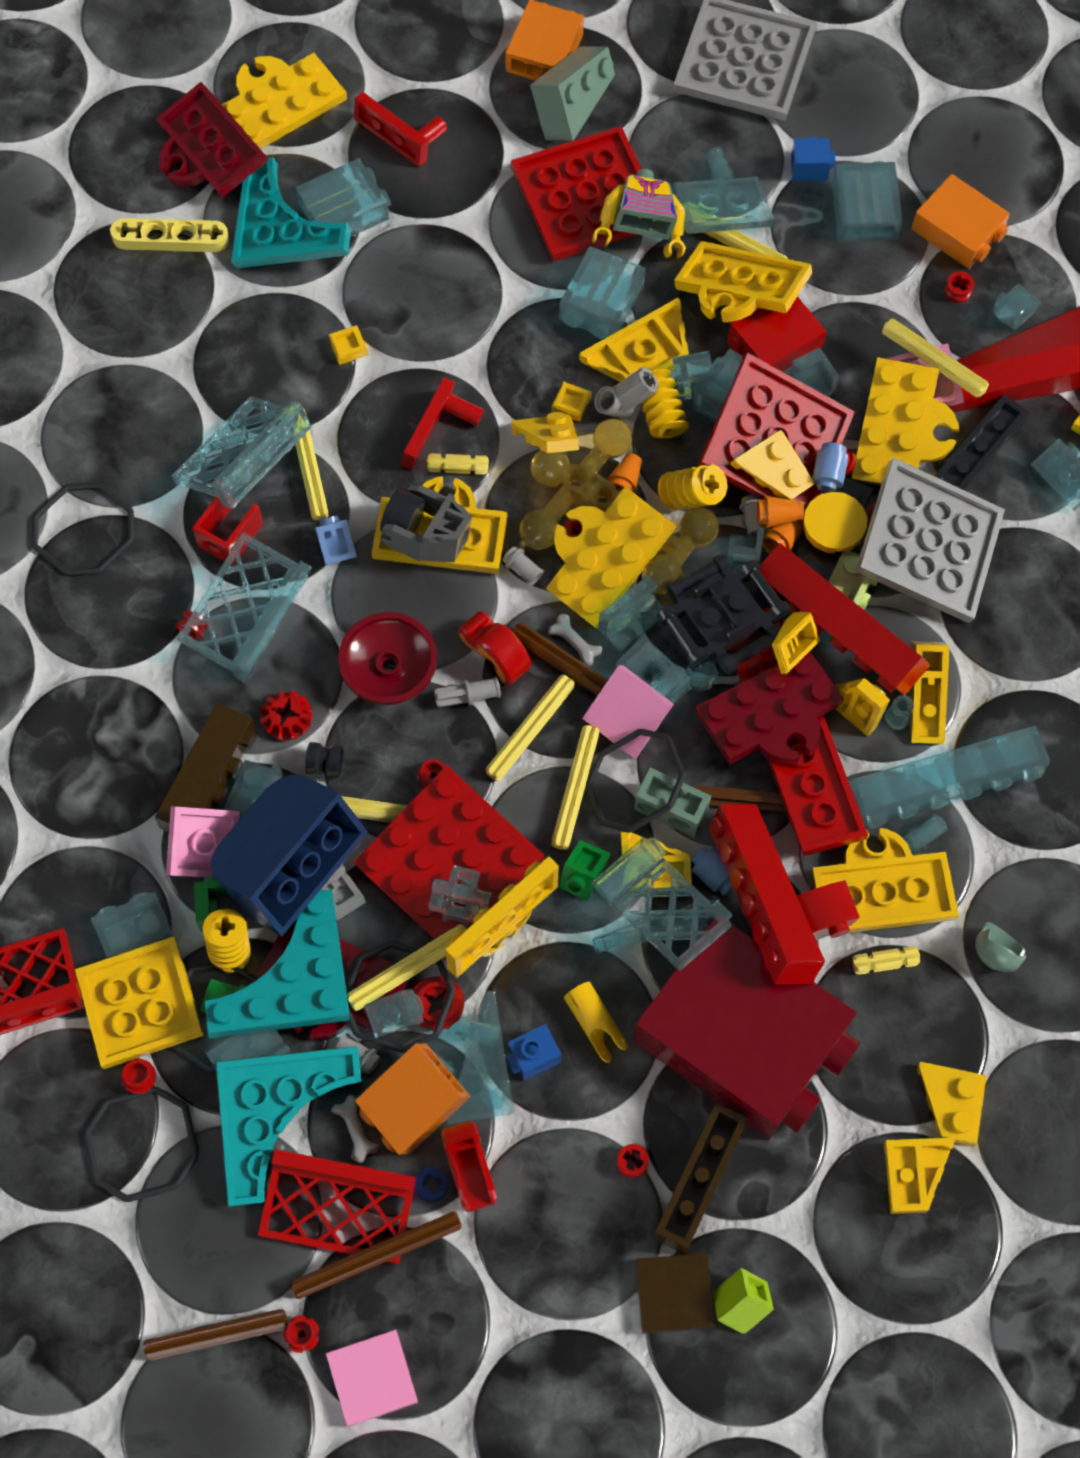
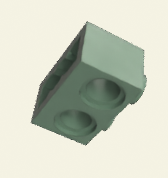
M650 767L636 794L634 810L648 816L667 805L677 779ZM683 783L673 808L655 820L695 837L709 809L711 795Z

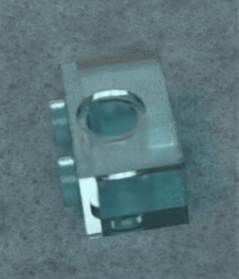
M644 636L616 661V668L619 665L625 666L674 705L689 691L691 677ZM654 675L658 678V681L647 682L643 677Z

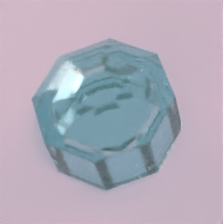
M710 660L695 668L689 663L684 674L687 686L698 692L710 690L718 676L715 663Z

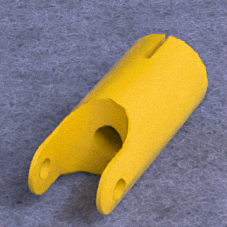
M585 982L575 987L564 996L566 1003L604 1062L609 1063L612 1061V1056L604 1043V1032H607L612 1037L615 1044L621 1050L628 1048L627 1041L590 982Z

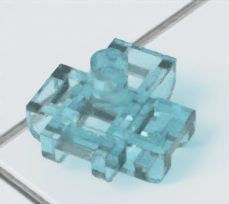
M454 865L449 882L434 879L428 908L432 911L443 913L442 921L448 922L451 919L462 922V925L468 928L470 922L479 911L485 907L489 908L491 893L477 889L480 872ZM453 902L465 904L466 908L453 905Z

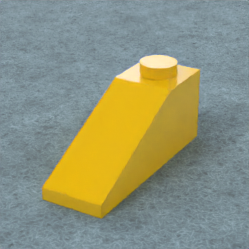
M910 641V647L931 665L909 690L911 743L945 744L950 645L943 642Z

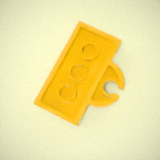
M315 53L308 55L291 66L283 60L272 56H259L254 58L257 70L263 71L265 74L261 77L251 76L249 66L244 63L236 76L238 96L222 104V106L256 145L262 149L347 100V92Z
M701 241L674 279L677 290L699 295L701 311L711 320L715 317V309L717 307L728 305L722 309V322H732L751 315L758 307L787 313L810 278L812 268L809 263Z
M877 357L852 480L881 486L888 462L891 459L896 458L919 469L920 463L935 462L944 458L953 450L956 444L955 440L938 441L933 435V431L940 426L947 427L951 432L959 431V424L954 412L945 403L933 399L940 369Z
M443 476L426 481L422 486L439 493L443 489ZM455 478L453 481L455 501L463 506L472 516L468 541L455 562L418 561L389 548L380 540L383 535L380 531L381 519L391 499L381 497L371 553L372 559L499 574L507 524V512L476 508L475 496L470 487L460 479ZM424 512L415 534L422 537L434 516Z
M627 487L623 488L606 512L592 506H580L568 511L566 515L571 521L582 523V532L577 537H569L566 529L557 524L555 529L554 544L557 554L565 564L546 589L596 629L677 528L675 524Z
M879 828L878 839L883 843L884 851L875 853L868 849L866 845L869 837L868 833L866 840L849 844L844 856V864L812 868L811 874L814 889L846 880L860 916L849 927L850 932L848 933L957 920L959 917L946 852L912 855L908 843L899 834L888 829Z
M547 857L542 863L539 861L534 862L525 871V878L519 884L507 886L498 897L500 901L491 909L485 907L476 914L472 920L474 924L465 932L462 930L456 932L446 943L448 946L445 949L447 969L458 978L481 956H490L501 949L504 945L503 941L509 935L513 938L531 916L532 910L558 887L559 866L550 857Z

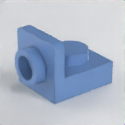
M338 516L319 520L321 526L314 528L318 537L325 565L357 557L347 520L339 521Z

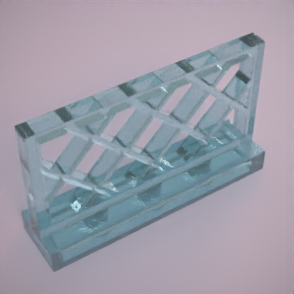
M250 396L171 476L174 483L218 497L224 507L233 509L311 428L301 403L291 401L287 406ZM254 408L261 410L260 413L247 416ZM275 418L271 423L268 424V420ZM263 422L262 426L247 430L248 426ZM242 429V432L228 436L232 431ZM243 442V446L228 450V446ZM222 448L221 453L208 456L212 451ZM223 462V466L208 470L209 466ZM202 470V473L188 476L192 471ZM215 479L212 484L209 483V480Z
M243 532L177 640L234 672V677L246 682L306 582L312 567L302 561L299 564ZM244 544L257 551L258 561L242 564L239 552ZM236 559L237 565L231 566L233 561ZM279 563L289 570L283 578L270 580L266 565ZM261 566L265 582L248 585L244 570ZM239 571L243 587L226 590L223 581L225 574ZM279 585L274 593L272 586ZM220 586L221 592L214 593L217 587ZM268 588L270 595L269 603L254 606L250 591ZM245 592L250 608L232 612L228 596ZM223 597L227 613L210 617L207 608L209 600ZM263 611L260 618L258 619L256 612ZM203 612L205 618L198 619ZM252 614L255 625L253 629L238 633L234 617ZM229 619L233 634L216 638L212 622ZM207 624L211 640L198 642L189 637L188 634L193 627ZM247 637L246 641L242 646L240 639ZM235 640L239 651L235 659L231 661L221 655L218 644ZM213 645L214 650L210 649L207 646Z

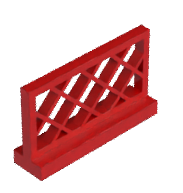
M64 928L0 947V974L5 970L16 976L7 991L0 988V995L3 996L0 1000V1035L85 1008ZM60 940L62 948L54 960L41 954L47 944ZM22 952L29 955L21 970L7 965L15 954ZM36 960L50 965L41 980L28 974ZM57 969L67 973L70 983L58 987L48 984ZM23 980L37 985L30 996L21 998L14 994Z
M274 1150L273 1168L258 1236L353 1255L364 1250L358 1247L366 1242L370 1247L374 1244L371 1239L386 1228H389L393 1236L406 1232L418 1177L283 1150ZM280 1173L294 1175L301 1186L300 1190L286 1199L283 1198L277 1188ZM301 1177L310 1178L314 1180L305 1185ZM320 1181L329 1182L336 1196L319 1207L309 1188ZM336 1184L349 1187L340 1192ZM354 1188L364 1189L371 1203L354 1214L343 1196ZM371 1191L384 1194L375 1199ZM305 1192L315 1210L298 1221L287 1203ZM276 1195L280 1203L273 1207ZM389 1195L405 1197L402 1213L389 1221L378 1203ZM340 1199L350 1217L333 1228L322 1210ZM375 1206L385 1224L368 1235L357 1217ZM284 1207L294 1224L283 1232L268 1230L271 1214ZM316 1214H319L329 1232L318 1239L309 1238L301 1225ZM400 1219L397 1233L392 1224ZM351 1221H354L364 1239L352 1247L346 1246L342 1243L336 1232ZM297 1228L301 1236L288 1233ZM332 1235L336 1243L323 1240ZM401 1256L387 1262L399 1264Z

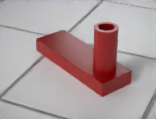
M364 92L355 97L354 120L418 167L427 161L428 145L447 131L445 121L439 116L434 117L416 131Z
M444 377L403 453L401 466L411 471L413 470L443 411L477 427L484 409L452 394L455 382Z

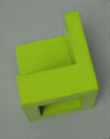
M743 1268L735 1272L714 1290L712 1294L717 1320L743 1334L747 1333L774 1310L768 1282Z

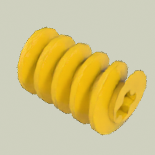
M668 369L651 370L650 372L657 378L659 387L653 395L641 402L643 404L642 409L646 415V422L649 425V432L651 436L658 439L678 437L688 431L689 424L687 421H684L686 414L681 410L683 404L681 400H678L680 394L677 389H674L676 381L673 378H669L671 371Z
M714 464L666 472L658 481V495L661 502L673 511L715 505L722 501L726 495L727 479L724 472Z
M218 909L210 913L203 924V935L209 960L213 965L226 973L235 972L232 968H244L249 962L251 949L247 923L243 916L230 909Z

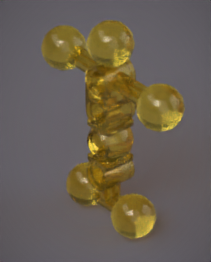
M615 418L607 419L597 425L593 433L594 447L580 464L570 465L568 457L564 452L546 453L540 450L534 455L530 469L534 479L545 487H555L562 484V487L543 510L530 511L523 517L519 525V534L522 541L528 547L541 550L553 545L558 521L571 505L577 508L580 506H592L606 512L620 494L621 490L618 492L611 482L598 475L597 472L609 458H619L628 452L632 444V433L623 421ZM577 481L582 483V485L573 486L570 483ZM605 498L608 502L600 503L596 499ZM698 507L691 508L684 513L679 522L681 536L678 538L671 534L657 552L664 551L667 554L655 555L642 571V578L651 592L660 595L668 594L665 584L673 579L678 581L683 578L681 565L694 548L706 547L716 539L719 532V524L716 516L710 510Z

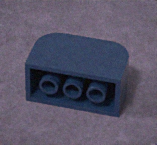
M289 775L267 787L223 838L212 855L210 868L215 879L248 917L278 935L283 936L366 836L368 831L338 792L306 776Z

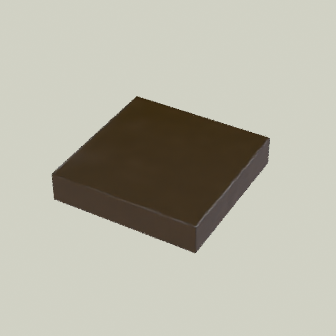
M708 1253L635 1259L642 1334L715 1328Z

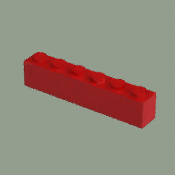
M781 543L775 547L760 565V572L776 594L779 593L786 599L785 601L792 608V613L811 612L818 634L821 635L825 631L832 636L829 643L842 654L847 650L854 654L856 657L852 661L867 674L871 669L880 676L876 681L890 693L897 689L905 696L931 666L920 654Z
M720 804L709 824L710 835L714 838L718 847L720 859L728 871L731 885L738 895L742 912L746 915L750 924L753 938L760 948L766 969L769 970L775 985L812 984L824 965L825 959L757 804Z

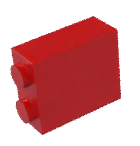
M797 296L787 313L758 307L751 315L741 320L730 322L728 343L735 353L739 352L742 357L749 353L783 372L822 349L827 331Z

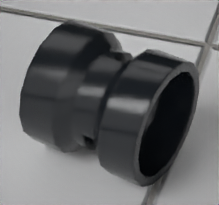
M309 742L305 760V774L317 775L319 773H326L328 777L340 778L344 747L342 745L323 747L321 743Z

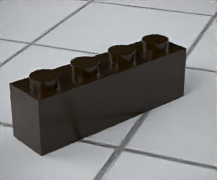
M215 704L155 816L160 829L169 832L171 807L214 809L215 806H221L227 793L226 785L230 778H235L240 771L242 765L241 757L246 749L250 750L256 740L257 732L251 717L221 704Z
M715 1103L655 1231L653 1240L686 1255L747 1123V1117Z

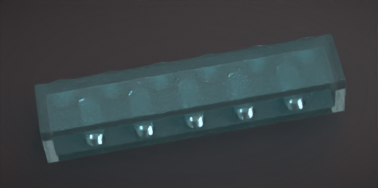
M1035 725L848 782L864 825H868L869 828H877L887 823V819L900 816V819L910 818L918 814L919 810L927 807L936 810L947 806L954 799L962 797L963 800H970L979 796L982 793L981 791L993 788L994 791L1006 789L1014 781L1024 779L1025 782L1034 781L1044 775V771L1051 760Z

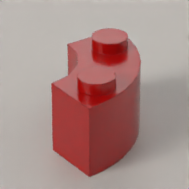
M846 880L821 886L797 896L816 941L829 935L831 938H836L850 932L849 927L860 918Z

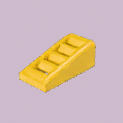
M811 612L792 613L786 619L772 643L781 674H787L820 642Z

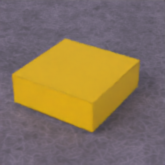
M357 325L328 335L339 365L368 356L367 347Z
M563 382L552 405V412L570 414L572 420L581 422L592 398V392Z

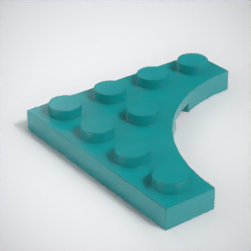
M273 157L268 158L265 164L243 181L231 263L236 269L348 255L351 228L347 222L325 223L315 220L310 222L300 217L282 198L277 177L278 164Z
M332 889L320 890L298 916L294 933L286 950L266 974L233 994L205 1001L209 1039L350 1020Z
M358 1046L215 1061L228 1206L265 1202L266 1171L270 1154L277 1138L298 1111L308 1102L335 1088L361 1082Z

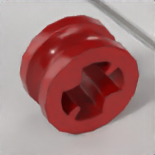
M966 272L952 273L948 277L945 286V295L952 302L963 303L971 297L974 288V279Z
M184 611L181 615L183 621L177 623V629L190 638L202 640L204 637L203 630L208 629L209 622L195 612Z
M628 1144L620 1150L617 1157V1168L624 1177L636 1179L647 1171L649 1156L642 1146ZM632 1153H636L639 1155L638 1161L643 1165L639 1169L635 1166L634 1170H629L626 1168L627 1161L623 1157L626 1154L631 1157Z

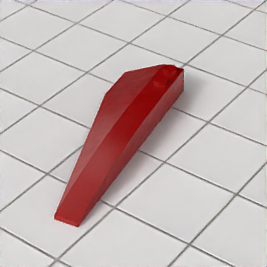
M1080 307L956 360L986 380L989 385L986 392L980 398L973 396L961 387L963 403L948 407L953 412H960L995 405L1003 395L1013 401L1079 390Z

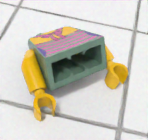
M641 169L637 171L636 176H627L625 185L616 186L606 197L599 219L602 223L595 230L592 242L594 244L597 234L602 233L607 238L604 246L606 247L612 239V233L609 230L612 224L613 230L668 240L671 236V242L665 245L663 253L666 258H669L672 254L671 247L674 246L677 249L678 259L686 250L684 243L680 240V235L684 233L685 209L677 197L672 194L670 184L667 181L654 179V174L651 170Z

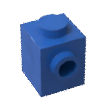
M817 137L794 138L790 156L792 181H827L829 171L835 168L836 162L835 150H830V139Z
M546 1024L508 1042L509 1054L505 1055L506 1061L513 1074L519 1072L523 1081L561 1063L562 1054Z

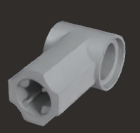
M641 367L614 387H602L595 396L596 410L601 414L625 420L630 418L635 411L636 405L656 392V389L659 387L657 378L653 376L648 368Z

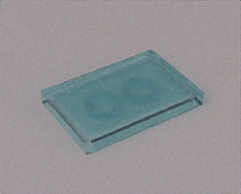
M758 177L672 184V194L677 197L685 209L684 227L687 234L773 226L774 217Z

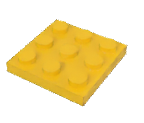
M175 936L75 969L99 1062L103 1069L204 1036Z

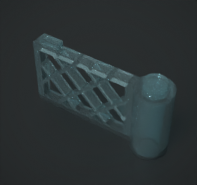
M643 837L592 881V885L611 907H615L672 965L681 971L732 926L729 920L732 914L718 900L714 904L710 903L662 857L666 852L654 838L648 841ZM664 872L672 878L671 888L653 889L654 881ZM670 896L669 910H651L652 897ZM676 896H691L694 899L693 909L675 910ZM636 897H646L645 911H630L626 905ZM698 917H713L719 922L709 931H697ZM668 918L667 932H651L649 930L650 919ZM674 918H692L691 931L673 932ZM672 940H690L689 949L679 958L671 951Z

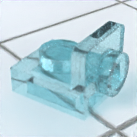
M1018 283L1007 294L1002 292L997 297L992 312L996 314L1002 323L1008 324L1016 330L1039 309L1041 301Z
M412 989L399 991L364 1005L375 1039L423 1022L421 1015L424 1013L423 1004L419 996L414 994Z

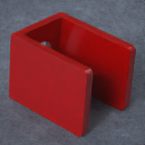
M224 486L192 529L199 548L233 566L263 525L259 505L254 503L226 542L213 535L233 507L229 489Z

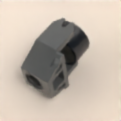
M410 485L407 491L398 488L389 500L382 516L380 531L383 535L380 540L389 548L418 561L455 562L468 541L472 516L463 506L457 504L455 497L450 493L446 497L421 485ZM425 512L434 516L421 537L415 534Z

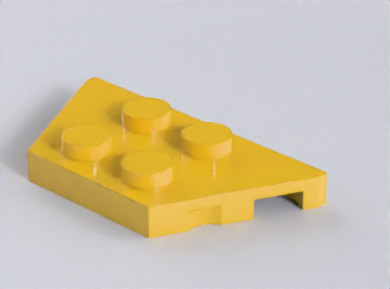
M678 298L580 352L579 360L583 364L619 382L641 367L648 368L650 371L655 369L673 371L684 365L689 360V352L685 340L684 322H682L680 300Z

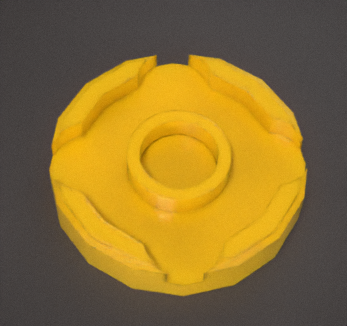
M829 492L817 496L809 503L804 513V532L806 538L814 547L826 553H835V551H843L844 553L851 551L861 543L867 530L868 517L864 507L855 498L845 493Z

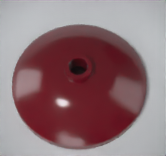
M396 612L376 613L358 621L344 636L338 655L340 673L348 688L363 700L380 705L400 704L419 695L431 682L437 667L436 645L427 628L416 619ZM392 664L395 668L387 671L384 669V666Z

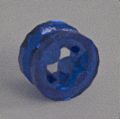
M428 1168L420 1172L416 1179V1189L420 1198L425 1202L435 1203L445 1197L448 1183L447 1177L442 1171L436 1168ZM432 1176L434 1181L441 1180L442 1186H437L439 1192L432 1194L430 1190L423 1191L422 1185H426V1178Z

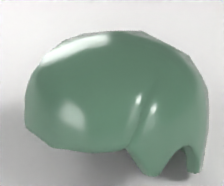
M986 922L976 937V952L980 960L991 969L1004 973L1015 971L1026 959L1024 954L1025 948L991 922Z

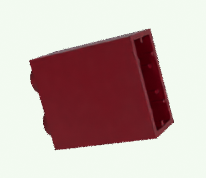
M718 914L638 1020L633 1036L634 1043L720 1105L747 1117L746 1124L769 1140L781 1123L795 1133H799L821 1101L819 1096L807 1089L810 1082L821 1067L835 1077H838L861 1044V1042L846 1033L857 1014L855 1010L815 982L812 984L775 985L769 970L765 967L764 958L757 942Z

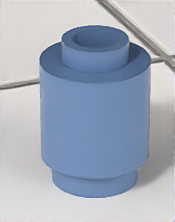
M827 442L823 443L821 449L817 451L812 476L817 489L824 492H835L836 489L843 487L849 458L846 454L847 448L845 446Z
M714 846L710 850L703 847L691 860L695 865L692 872L715 893L719 891L725 896L733 887L725 864L720 859V852Z

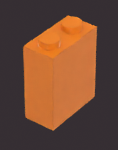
M529 0L505 53L506 72L532 80L539 79L578 48L584 32V15L571 10L557 8L544 2Z
M951 174L916 211L911 230L970 269L977 260L982 262L985 259L994 241L999 243L1004 238L1009 229L1006 224L1010 213Z
M415 1043L355 1102L361 1108L359 1114L363 1120L372 1127L376 1126L383 1135L381 1140L386 1148L394 1154L405 1155L411 1154L471 1096L427 1044Z

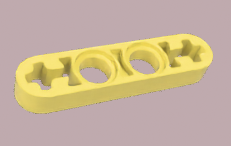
M122 218L116 220L110 228L113 243L116 247L124 250L220 252L229 244L227 227L219 221ZM152 230L163 232L159 239L152 240L147 238L148 233ZM124 231H129V233L126 234V237H121V235L124 234ZM138 231L141 232V237H142V238H138V237H137V236H139V232H138ZM182 231L193 233L189 240L183 241L177 238L178 234ZM199 232H202V240H199ZM214 233L219 234L216 240L211 239L213 238Z

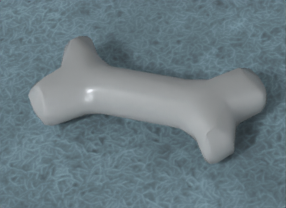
M559 614L557 622L548 628V635L563 637L579 653L580 661L588 667L593 665L594 657L602 653V646L587 644L572 629L570 618L567 614Z
M350 1094L346 1097L344 1103L334 1104L331 1112L345 1120L353 1141L351 1159L357 1163H362L366 1155L377 1153L380 1145L366 1138L357 1115L358 1104L355 1100L358 1097Z

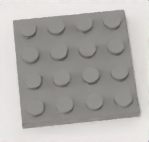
M703 0L673 85V92L786 121L817 23L730 0Z
M893 458L888 462L855 572L969 623L976 616L1005 509Z

